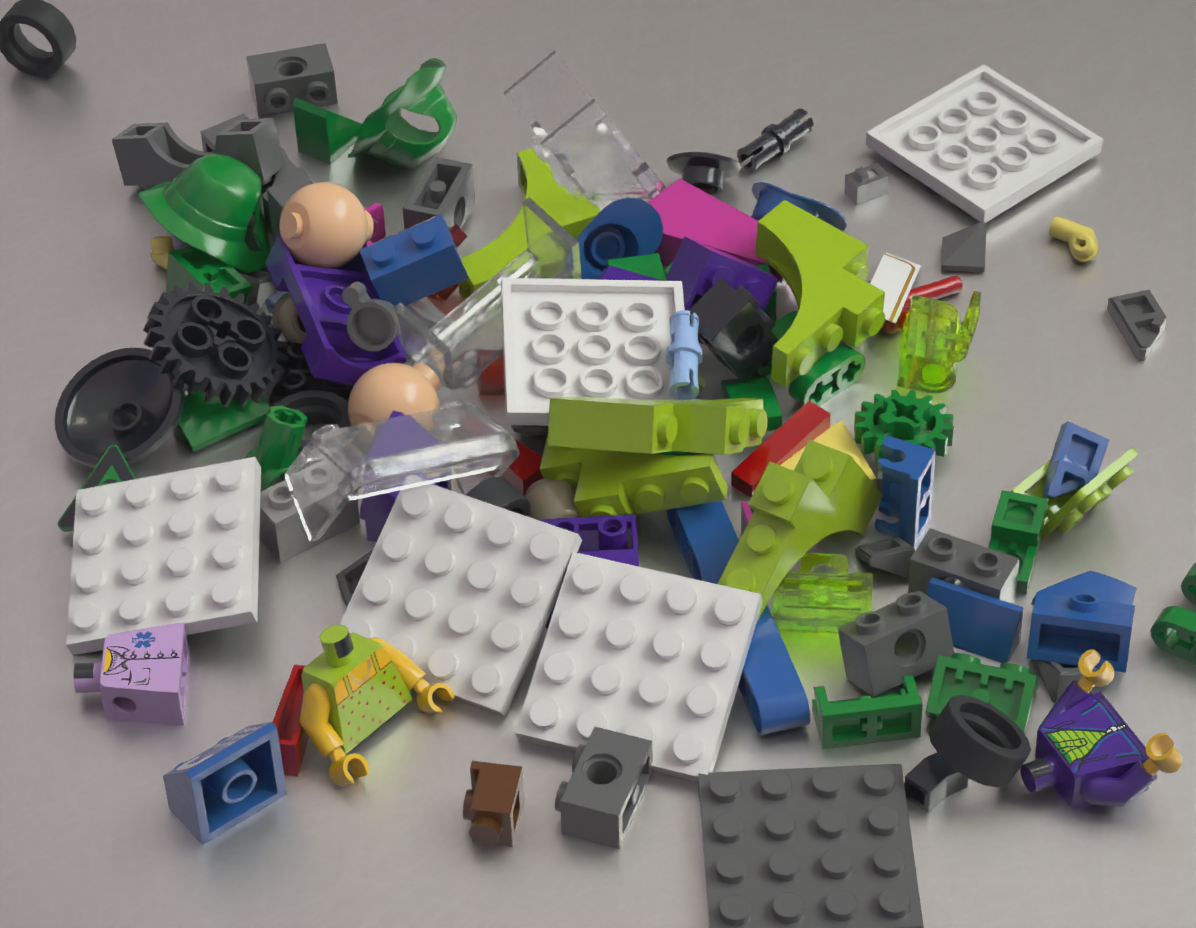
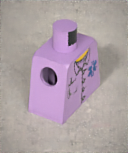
M175 623L109 634L104 639L102 662L75 663L73 673L75 692H100L105 716L111 720L175 726L184 725L190 662L185 624Z

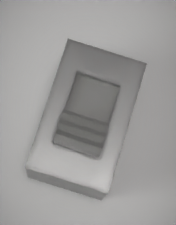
M878 163L865 168L861 166L858 169L856 168L854 172L845 175L844 193L856 206L889 193L890 175Z

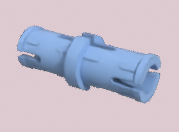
M688 310L677 311L670 316V348H666V362L670 366L669 394L672 398H675L677 396V387H679L678 400H692L699 394L698 363H702V348L698 345L699 317L693 313L690 324V311Z

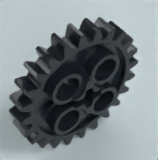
M190 282L185 291L178 286H174L170 295L163 292L158 302H154L143 328V331L147 333L144 345L153 348L149 359L163 361L158 371L160 374L173 373L175 375L172 381L174 387L185 383L189 386V396H193L197 391L203 392L205 402L208 404L216 396L219 397L224 407H228L232 398L241 407H245L249 398L259 403L264 394L270 396L286 371L284 367L289 357L284 355L288 344L278 340L282 333L281 329L269 328L273 318L271 315L259 316L257 314L260 306L258 303L250 306L243 304L244 294L242 293L237 295L235 299L229 297L228 289L225 286L222 287L219 293H215L209 283H205L201 291Z

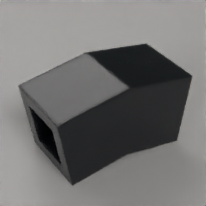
M934 753L924 758L905 776L906 799L929 813L944 798L967 788L968 778L952 768L938 753Z

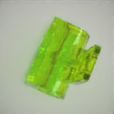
M973 291L963 322H960L961 315L952 304L912 295L901 334L897 376L898 387L936 394L946 392L953 387L956 382L957 364L966 358L978 324L981 292Z
M805 553L801 557L800 573L790 570L774 592L773 619L778 630L838 634L837 628L854 621L862 613L872 611L873 573L848 574L849 560L843 554ZM825 565L835 569L837 574L811 572L818 566Z

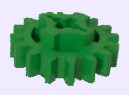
M891 390V396L885 398L877 393L874 395V403L863 401L861 403V411L855 412L854 441L856 444H861L863 455L875 453L874 462L878 463L879 458H883V451L881 449L882 442L886 436L936 450L935 455L945 457L947 455V446H952L954 417L953 414H946V405L944 403L932 405L933 396L931 395L919 399L916 398V392L910 390L907 396H900L897 390Z

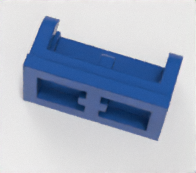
M886 436L882 442L881 449L883 451V458L878 459V469L882 472L881 493L883 494L879 503V512L889 517H896L899 519V522L888 523L885 520L876 519L875 529L885 536L899 537L914 548L931 519L936 450Z

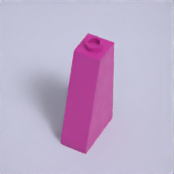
M678 179L648 201L660 214L664 228L662 241L654 253H659L662 266L668 267L673 262L684 236L753 265L768 264L756 255L758 220L684 180ZM768 264L771 274L779 278L775 287L776 291L784 285H788L783 277Z

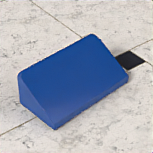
M932 577L926 595L947 607L953 647L1000 663H1008L1021 639L1023 607Z

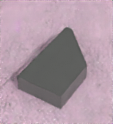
M1150 290L1108 298L1107 310L1139 362L1146 360L1165 330L1167 317Z

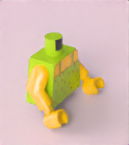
M333 625L324 629L319 636L324 652L306 665L302 671L304 696L300 723L323 758L329 756L332 760L329 768L331 780L337 785L347 786L354 783L352 776L348 773L347 766L355 777L360 778L369 773V765L360 754L353 753L347 756L346 754L412 700L409 692L411 689L418 693V707L427 714L442 713V710L433 703V692H436L444 701L454 700V692L451 687L444 683L430 685L422 678L426 674L402 651L381 638L374 637L368 639L354 632L349 633L348 628L344 625Z

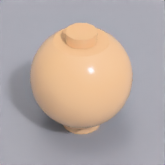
M317 182L300 188L287 200L281 212L279 229L282 240L287 245L291 256L297 262L307 266L337 269L352 261L359 254L364 244L370 240L373 234V220L369 212L364 210L359 199L347 188L335 183Z
M419 362L414 363L412 366L401 363H386L373 367L364 373L355 383L348 400L349 421L353 429V435L358 443L367 449H373L376 431L380 427H385L392 411L402 412L430 437L437 425L440 410L437 392L441 388V383L436 373L427 365Z

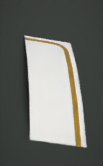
M887 252L884 253L870 284L885 291L883 308L885 320L896 323L921 265Z

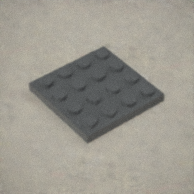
M902 764L708 772V775L698 773L709 928H924Z

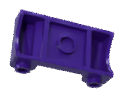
M281 236L276 237L265 264L276 290L289 292L307 333L301 349L313 377L343 386L354 387L357 380L373 367L386 363L405 364L407 356L398 336L385 349L366 351L358 347L348 334L347 319L352 308L343 301V291L352 283L361 282L365 285L366 293L370 299H380L371 282L360 252L348 264L337 269L300 264L291 256Z

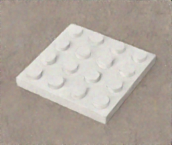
M984 64L866 132V146L982 223L988 222L1101 153L1103 138Z
M502 278L501 309L506 425L549 426L550 398L580 396L678 400L679 387H677V396L675 398H672L669 394L670 366L666 362V348H670V316L677 311L685 310L682 281Z
M256 457L76 491L66 646L72 655L103 650L104 639L109 634L184 623L186 635L257 622L261 466Z
M407 476L339 625L346 626L349 633L354 632L368 639L378 637L396 647L426 673L422 678L430 685L444 683L451 687L454 692V699L506 717L558 598L572 552H578L582 539L577 533Z
M572 552L515 730L517 738L575 753L580 744H587L595 726L651 740L653 752L651 767L653 772L698 782V773L708 775V772H713L762 606L761 594Z

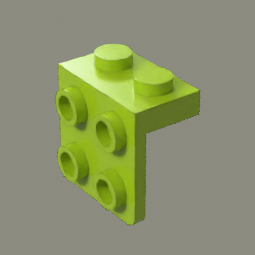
M1133 447L1130 448L1104 471L1098 472V475L1084 487L1048 500L1041 540L1046 538L1056 528L1063 535L1080 521L1090 509L1094 510L1113 493L1112 490L1134 472L1129 467V464L1139 455ZM1050 460L1010 492L1043 498Z

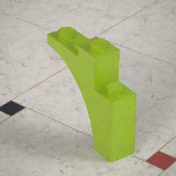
M533 148L516 152L518 185L525 196L519 214L512 224L495 240L478 251L461 258L469 278L458 283L459 293L476 318L502 310V278L557 279L559 274L571 277L570 269H573L571 264L572 247L579 234L601 211L596 204L592 205L582 190L569 194L564 185L559 186L553 177L548 162H542Z
M786 200L757 222L756 255L770 264L783 277L790 287L798 306V313L791 327L773 346L771 380L783 387L788 386L799 375L808 373L814 362L827 351H833L841 341L856 348L868 336L877 334L885 321V313L883 312L885 291L865 281L869 274V266L867 265L869 245Z
M580 396L550 398L548 446L647 454L680 451L728 455L743 452L745 447L761 445L762 437H764L767 430L768 419L765 410H763V399L652 400Z
M548 436L539 469L544 479L549 478L552 481L564 480L574 486L576 490L574 503L581 517L635 514L637 517V514L723 501L726 500L728 489L713 454L676 456L658 453L647 454L548 446Z
M809 439L794 471L769 462L748 503L754 512L718 584L761 594L763 602L758 621L786 574L817 542L830 534L843 530H848L861 536L864 535L883 494L851 455Z

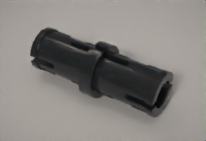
M799 108L777 125H768L762 130L760 137L737 151L739 163L741 164L753 156L750 159L751 161L744 165L743 168L748 172H754L775 155L779 157L789 151L792 143L813 131V119L810 117L798 125L801 122L800 119L808 114L807 111Z

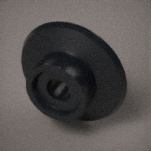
M707 152L678 153L668 157L666 160L669 169L682 175V180L709 195L721 193L723 191L724 179L736 176L742 168L739 162L730 157Z

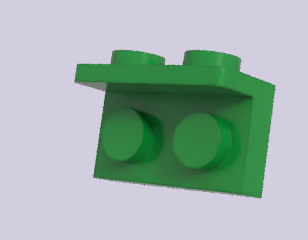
M953 653L951 658L938 655L925 710L926 717L937 719L951 697L966 695L991 704L1006 714L1026 734L1033 698H1036L1038 690L1037 675L1029 674L1030 670L1014 663H1001L999 668L980 664L981 660L969 654Z

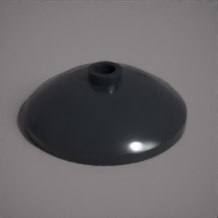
M122 348L101 355L79 370L63 390L55 412V431L64 450L78 463L95 468L106 450L111 445H117L128 464L131 465L157 450L174 431L184 407V385L182 383L174 387L172 385L175 377L173 373L160 374L158 372L163 361L150 360L149 355L152 350L146 348Z

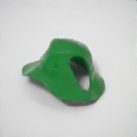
M436 58L428 59L421 64L418 71L414 72L406 80L403 86L387 95L381 107L368 114L361 125L358 139L352 152L348 154V158L369 155L403 169H413L441 152L451 140L457 122V114L446 97L445 91L439 84L444 76L446 64ZM401 108L436 119L439 131L428 132L410 125L401 116Z
M209 154L195 160L172 181L159 183L148 190L138 193L141 201L157 222L182 242L204 251L244 273L258 271L266 267L265 263L271 251L266 220L260 210L261 179L243 162L228 155ZM252 214L255 221L253 236L259 251L249 249L245 243L247 226Z

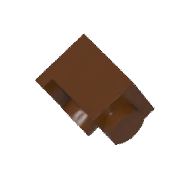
M472 761L470 766L472 790L467 789L463 804V819L471 821L469 836L472 842L482 845L494 844L513 847L525 800L522 766Z

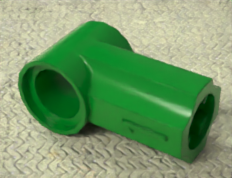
M283 405L270 407L258 447L250 451L245 457H256L261 466V491L298 474L293 467L307 422V417L299 410L290 409Z

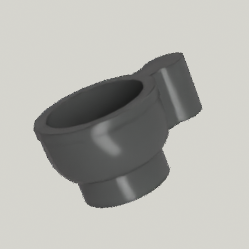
M354 282L343 291L342 299L352 308L347 319V331L351 340L358 347L366 351L385 349L396 338L399 331V314L397 309L385 300L370 299L363 283Z

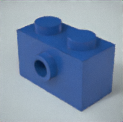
M1037 592L1031 617L1026 659L1078 666L1081 655L1087 650L1094 649L1101 656L1099 663L1094 668L1100 669L1102 664L1108 661L1113 666L1114 671L1126 673L1135 605L1100 601L1098 596L1090 593H1074L1071 596Z

